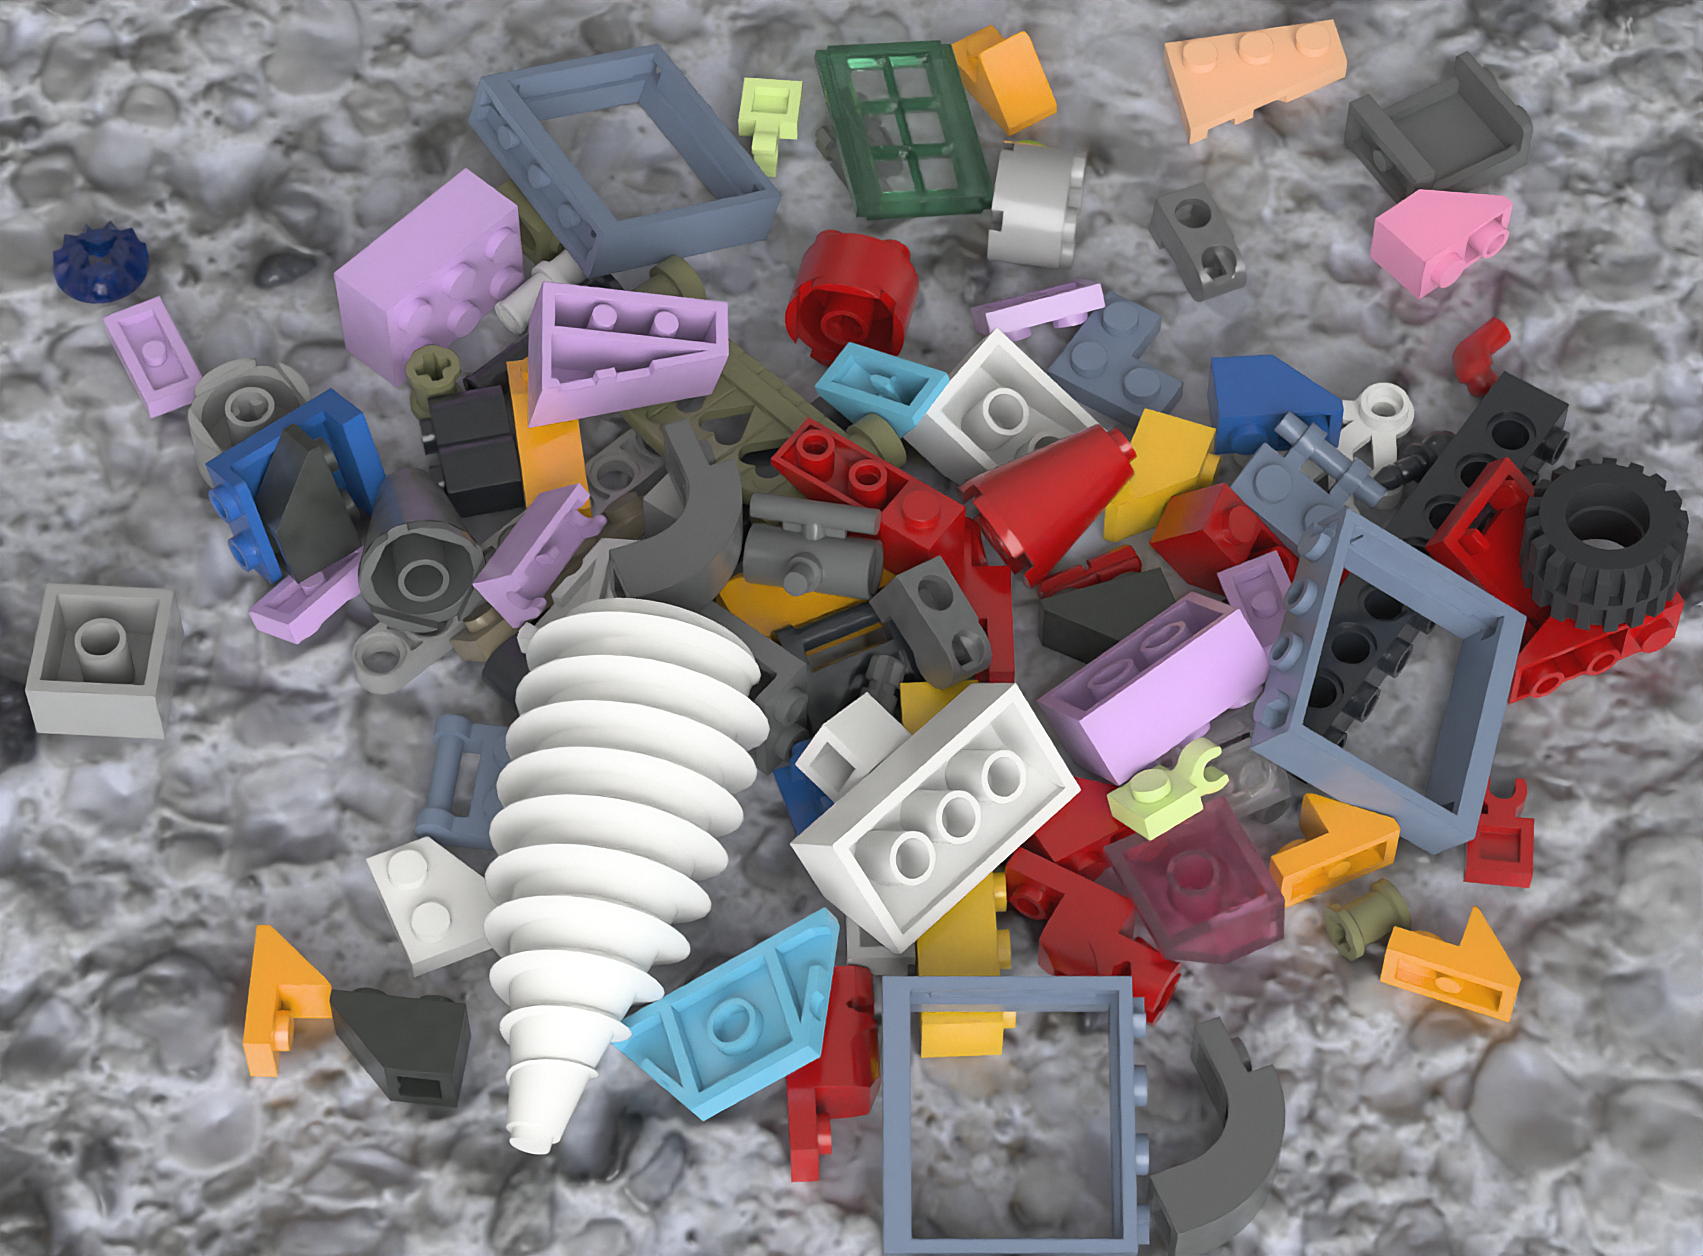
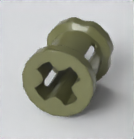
M440 345L423 346L415 350L411 358L406 362L407 381L413 387L410 395L411 412L416 419L430 417L427 398L463 392L460 385L456 382L461 375L460 360L453 350L445 349Z
M1384 878L1370 884L1369 893L1344 906L1334 903L1323 909L1322 914L1330 940L1338 952L1350 961L1363 956L1366 946L1392 933L1394 926L1409 931L1412 926L1411 915L1402 895L1390 881Z

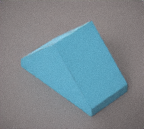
M848 342L814 387L819 396L853 424L866 414L875 413L882 417L901 439L917 426L948 385L950 379L946 372Z

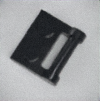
M885 586L880 587L877 590L876 594L879 593ZM865 600L798 628L788 624L771 631V640L806 663L807 694L809 697L807 703V730L811 739L815 737L824 723L860 697L862 687L868 688L870 681L865 677L871 657L874 654H884L903 661L906 665L903 683L927 682L916 665L914 652L894 621L891 619L882 623L869 603L870 600ZM876 623H880L883 627L886 640L811 669L805 652ZM895 689L893 694L896 696L895 698H898L895 708L900 706V689Z

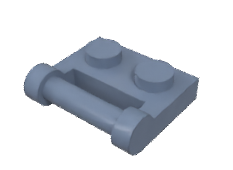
M454 714L442 715L436 719L433 742L437 745L426 807L417 814L414 834L418 839L428 836L443 846L495 850L491 843L489 830L490 823L496 814L504 809L498 798L496 784L500 772L511 762L506 750L508 726L472 723L467 718ZM462 752L480 754L469 817H459L451 814Z

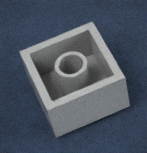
M46 583L25 687L37 733L149 739L166 738L184 637L174 589Z

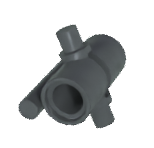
M760 492L753 493L750 502V516L752 518L781 521L783 526L756 522L750 528L743 556V574L747 583L781 587L792 596H801L804 593L814 591L815 593L871 600L876 595L883 572V544L877 539L849 536L847 531L877 535L881 523L880 509Z

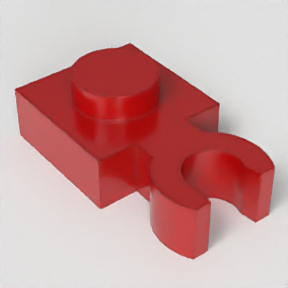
M1489 776L1475 839L1465 842L1463 882L1530 888L1533 877L1535 819L1519 817L1523 812L1526 801L1527 784L1523 778H1516L1512 796L1507 799H1501L1491 793Z

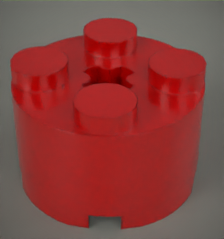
M834 229L821 231L816 236L815 243L803 255L785 311V326L790 338L796 344L799 337L812 349L810 357L827 367L831 366L848 342L897 357L903 348L919 293V279L915 268L910 262L911 254L906 245L894 239L880 240L864 234L842 233Z

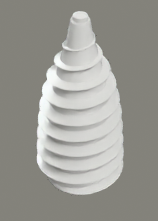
M634 598L598 599L583 603L573 608L566 617L551 621L538 629L529 640L526 659L530 672L523 677L516 689L515 702L520 717L510 725L506 734V750L511 762L500 772L496 784L498 798L504 809L496 814L490 823L489 830L492 846L499 856L489 864L485 872L486 889L497 907L492 909L486 916L483 928L490 946L502 958L494 963L490 969L489 980L491 987L497 996L510 1006V1013L506 1014L500 1022L501 1035L510 1046V1069L506 1073V1082L509 1087L506 1129L511 1133L509 1142L513 1147L532 1154H547L550 1152L551 1145L560 1141L589 1079L599 1076L595 1067L610 1042H623L632 1037V1032L621 1022L630 1006L649 1005L664 997L663 987L647 973L650 967L678 963L686 959L690 954V944L686 938L670 925L696 921L705 917L710 911L711 901L708 894L694 881L707 880L718 876L726 870L729 863L727 852L715 838L732 833L742 824L744 820L743 810L732 794L749 788L756 780L757 768L747 751L760 746L767 739L770 731L768 719L761 709L748 698L751 687L759 684L761 677L759 666L755 662V658L748 646L734 633L715 621L695 612L661 602Z

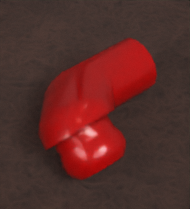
M1496 317L1489 319L1461 341L1453 352L1452 360L1455 376L1460 384H1466L1468 392L1473 397H1481L1487 394L1498 380L1499 376L1490 367L1493 364L1491 356L1511 340L1508 327Z

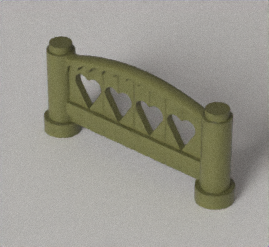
M670 255L652 267L649 272L650 279L632 290L633 292L707 300L700 278L694 269L677 255ZM729 338V356L713 393L706 395L702 406L698 410L682 412L677 408V401L618 411L631 428L663 458V425L688 418L698 441L707 440L710 443L716 463L735 459L742 482V503L750 506L754 492L807 499L781 473L774 478H762L756 474L755 465L745 464L740 461L747 453L782 447L807 417L897 468L902 467L906 463V453L900 438L882 417L875 413H868L849 426L846 432L843 431L788 385H785L783 381L767 368L765 369L751 355L745 353L741 347ZM751 413L741 440L732 445L718 443L715 432L705 431L701 428L704 422L711 419ZM749 512L751 525L758 522L783 526L781 521L752 518Z

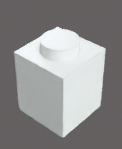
M866 692L822 725L795 765L836 803L912 735Z

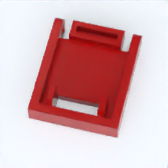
M1507 456L1487 464L1424 548L1441 565L1527 616L1519 652H1521L1548 619L1551 607L1549 605L1539 607L1531 599L1532 589L1524 588L1521 580L1522 567H1519V555L1525 512L1529 497L1534 496L1535 487ZM1489 502L1497 512L1481 532L1477 528L1468 529L1480 511Z

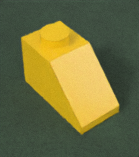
M1145 408L1130 443L1137 454V458L1130 462L1135 475L1105 508L1103 539L1115 543L1157 527L1172 496L1215 485L1222 463V456L1213 454L1216 428Z

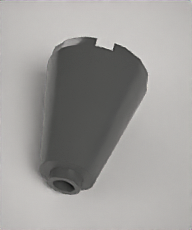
M403 468L392 472L379 486L358 569L359 588L363 598L370 606L371 613L380 622L400 631L421 633L439 630L438 623L458 616V621L470 615L483 598L472 585L486 565V559L481 547L433 475L418 468Z

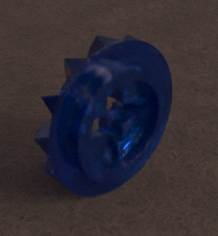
M111 220L102 229H93L85 223L81 234L77 236L64 234L62 248L53 251V273L57 285L69 297L84 303L103 304L120 300L133 293L143 283L149 271L150 261L146 243L138 239L133 228L118 230ZM110 253L112 265L110 263L106 265L100 261L92 266L90 265L88 255L103 258Z

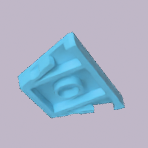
M825 907L669 993L661 1000L655 1001L621 1020L632 1032V1037L623 1042L610 1043L703 1121L821 1057L840 929L837 918Z

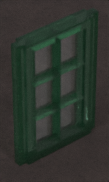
M941 40L830 45L827 47V50L815 51L814 60L856 217H866L867 220L982 214L983 210L992 209L994 190L951 44H942Z

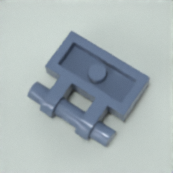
M1288 411L1274 428V431L1292 445L1291 448L1282 457L1268 444L1263 443L1229 487L1280 541L1300 558L1298 553L1299 541L1305 530L1312 523H1317L1346 508L1343 505L1352 494L1372 509L1380 501L1387 489L1369 475L1371 468L1358 457L1351 461L1326 441L1325 437L1328 433L1317 424L1312 422L1308 426L1291 411ZM1308 458L1336 480L1328 492L1300 471V468Z

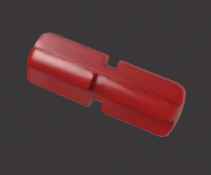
M1131 545L1119 546L1086 560L1088 566L1085 568L1079 563L1045 577L1042 582L1037 584V596L1040 601V599L1051 597L1056 592L1066 588L1081 589L1110 581L1125 572L1133 571L1140 573L1142 567L1141 560Z

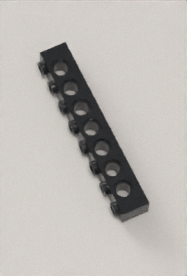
M1504 371L1384 530L1435 560L1424 548L1488 463L1508 456L1532 485L1536 487L1540 477L1538 472L1546 462L1553 466L1559 460L1568 444L1570 432L1564 430L1569 404ZM1487 502L1468 529L1477 528L1480 532L1484 529L1497 512L1489 502ZM1351 572L1337 590L1308 705H1318L1323 708L1317 709L1307 706L1302 725L1339 747L1344 748L1348 736L1345 733L1354 720L1363 723L1369 717L1380 696L1381 689L1378 687L1387 675L1393 678L1399 676L1412 654V641L1420 631L1428 635L1434 629L1436 623ZM1374 617H1381V618H1385V619H1387V620H1380V619H1377V618H1374ZM1341 661H1351L1356 664H1347ZM1265 686L1261 694L1254 699L1245 711L1241 741L1248 748L1256 723L1253 718L1254 709L1259 698L1264 693ZM1249 749V751L1258 758L1275 766L1276 768L1300 780L1301 782L1305 784L1308 783L1303 779L1299 778L1298 776L1280 767L1279 765L1261 756L1260 754Z

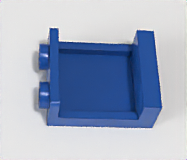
M332 388L205 463L214 486L208 492L210 501L218 515L229 524L233 537L228 539V546L233 557L243 570L249 572L254 569L271 584L283 578L254 501L285 427L295 423L313 440L318 437L324 439L339 466V470L332 473L338 489L343 487L354 501L356 507L362 509L370 517L372 516L379 486L386 478L364 413Z

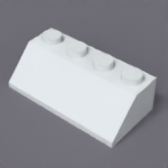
M972 683L797 836L790 845L822 895L891 952L901 954L1079 793L1081 789L1016 683Z

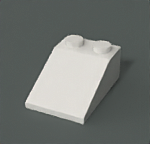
M996 328L972 348L948 375L950 379L948 385L917 426L903 438L939 472L961 485L969 478L1099 423L1006 335Z

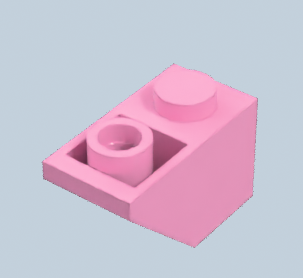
M1419 189L1375 218L1370 258L1420 300L1437 287H1448L1458 279L1465 268L1481 257L1490 258L1494 256L1504 246L1509 236L1508 225L1513 203L1501 195Z

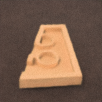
M1333 19L1164 44L1163 60L1189 145L1207 138L1208 129L1229 120L1234 125L1253 118L1254 109L1275 100L1285 103L1290 102L1346 76L1347 59Z

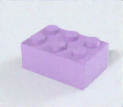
M465 168L334 273L346 350L394 387L398 388L407 380L405 365L415 350L427 345H440L446 348L457 338H463L470 334L479 320L495 308V304L504 300L525 283L518 206Z
M1191 591L1036 701L1074 763L1119 786L1122 783H1128L1137 773L1158 765L1156 759L1174 746H1185L1191 741L1201 738L1210 729L1209 721L1226 709L1242 707L1257 698L1263 690L1262 684L1268 679L1271 665H1269L1267 654L1239 608Z

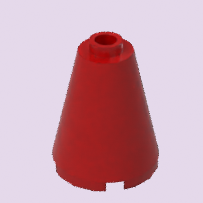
M1096 424L969 478L958 486L956 490L963 504L974 497L972 503L980 513L972 519L979 523L981 532L1006 565H1011V571L1014 575L1024 568L1027 570L1024 573L1023 585L1028 589H1032L1044 580L1132 479L1135 473L1130 462L1137 458V454L1117 427L1107 432L1101 425Z

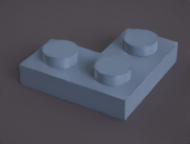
M1109 290L1104 297L1105 307L1092 312L1047 370V375L1074 400L1136 430L1145 408L1169 415L1182 398L1184 382L1138 360L1160 332L1162 316Z

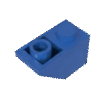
M1273 354L1211 358L1207 400L1211 427L1216 428L1215 454L1237 453L1240 455H1253L1263 443L1268 444L1275 451H1288L1292 445L1274 431V428L1288 411H1291L1308 426L1312 422L1317 424L1328 433L1325 440L1335 448H1338L1344 413L1343 401Z

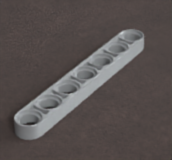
M632 428L585 463L592 518L596 515H603L607 518L604 513L605 508L614 500L627 493L636 492L637 495H647L668 473L664 466V458L661 455L647 451L644 447L646 442ZM612 471L625 472L633 479L627 487L619 490L607 489L599 483L603 475ZM527 509L479 545L484 553L486 564ZM483 597L475 608L488 601ZM458 616L446 620L447 625L445 628L433 635L400 631L379 622L363 634L354 644L352 659L356 681L361 688L374 694H389L401 689L454 648L449 639L466 627L463 619L458 621ZM376 652H391L399 658L398 664L387 672H373L364 665L368 657Z

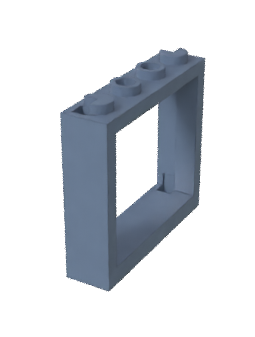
M659 44L481 76L468 123L588 279L658 264L670 255L685 258L766 240L782 194ZM657 65L662 70L661 73H656ZM639 102L717 200L617 221L540 121Z
M1346 507L1317 523H1312L1305 530L1299 541L1298 553L1300 554V559L1294 581L1284 596L1283 607L1286 611L1279 637L1269 652L1268 662L1271 667L1264 693L1259 698L1254 709L1253 718L1256 723L1249 749L1343 803L1394 818L1401 828L1399 836L1435 855L1475 839L1527 616ZM1343 568L1463 639L1425 796L1302 725Z
M882 976L883 1256H1137L1138 1245H1149L1150 1205L1149 1203H1137L1136 1175H1148L1149 1141L1148 1133H1135V1106H1147L1146 1065H1134L1133 1038H1145L1146 1013H1144V997H1133L1132 976ZM910 1012H1108L1112 1238H912Z

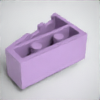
M543 281L529 319L528 428L712 394L729 356L728 302Z

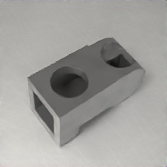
M1205 182L1155 198L1149 232L1159 249L1166 247L1180 271L1188 293L1196 302L1220 296L1243 288L1246 285L1247 274L1243 257L1234 241L1231 229ZM1192 205L1191 211L1179 215L1175 214L1180 207Z
M940 555L897 575L869 601L882 623L891 619L894 621L914 652L916 665L921 675L933 687L942 690L987 669L990 665L992 651L986 633L978 622V616Z

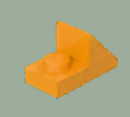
M991 24L944 48L943 64L1008 137L1057 113V103L1031 39L1025 31L1004 39Z
M1306 793L1303 795L1299 827L1306 839L1294 840L1284 845L1275 855L1271 856L1266 892L1276 909L1280 911L1393 864L1401 828L1394 818L1317 794Z
M1474 905L1460 946L1444 942L1439 936L1431 932L1422 930L1409 931L1394 926L1387 945L1380 982L1506 1022L1510 1021L1521 981L1520 975L1482 912Z
M257 925L243 1036V1047L250 1076L278 1077L280 1051H291L294 1018H333L329 1002L332 991L331 984L271 925Z

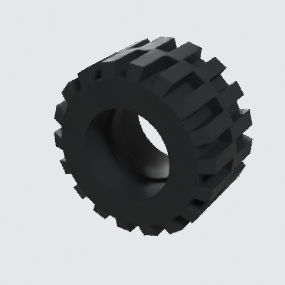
M1603 457L1602 464H1592L1591 460L1587 458L1577 460L1575 468L1572 470L1564 465L1553 470L1551 481L1542 479L1536 485L1534 496L1529 497L1525 512L1519 555V567H1522L1521 580L1524 588L1532 589L1531 599L1539 607L1547 605L1551 607V617L1560 622H1563L1566 618L1576 621L1575 628L1588 631L1590 624L1602 625L1603 632L1617 631L1618 625L1621 623H1626L1630 628H1634L1644 624L1645 614L1655 618L1664 611L1666 601H1672L1677 592L1689 534L1687 532L1689 525L1687 511L1681 510L1682 499L1677 491H1665L1667 481L1657 473L1647 476L1643 473L1644 466L1633 462L1628 467L1617 465L1616 458ZM1602 539L1617 543L1624 548L1615 550L1600 549L1582 541Z

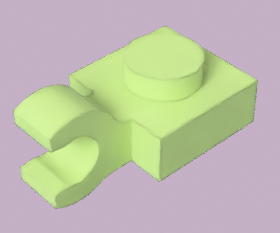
M744 78L738 119L739 136L753 137L752 154H754V161L767 177H776L779 139L797 140L803 100V81Z
M1205 737L1197 738L1182 750L1178 763L1173 770L1170 771L1161 764H1158L1151 769L1137 773L1128 783L1107 794L1112 816L1151 841L1203 810L1200 797L1219 791L1229 781L1226 773L1212 765L1204 769L1208 761L1222 753L1220 746Z

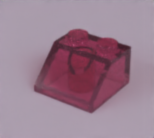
M1223 795L1202 804L1203 810L1151 841L1139 833H1135L1104 846L1105 857L1163 959L1225 965L1284 939L1285 898Z

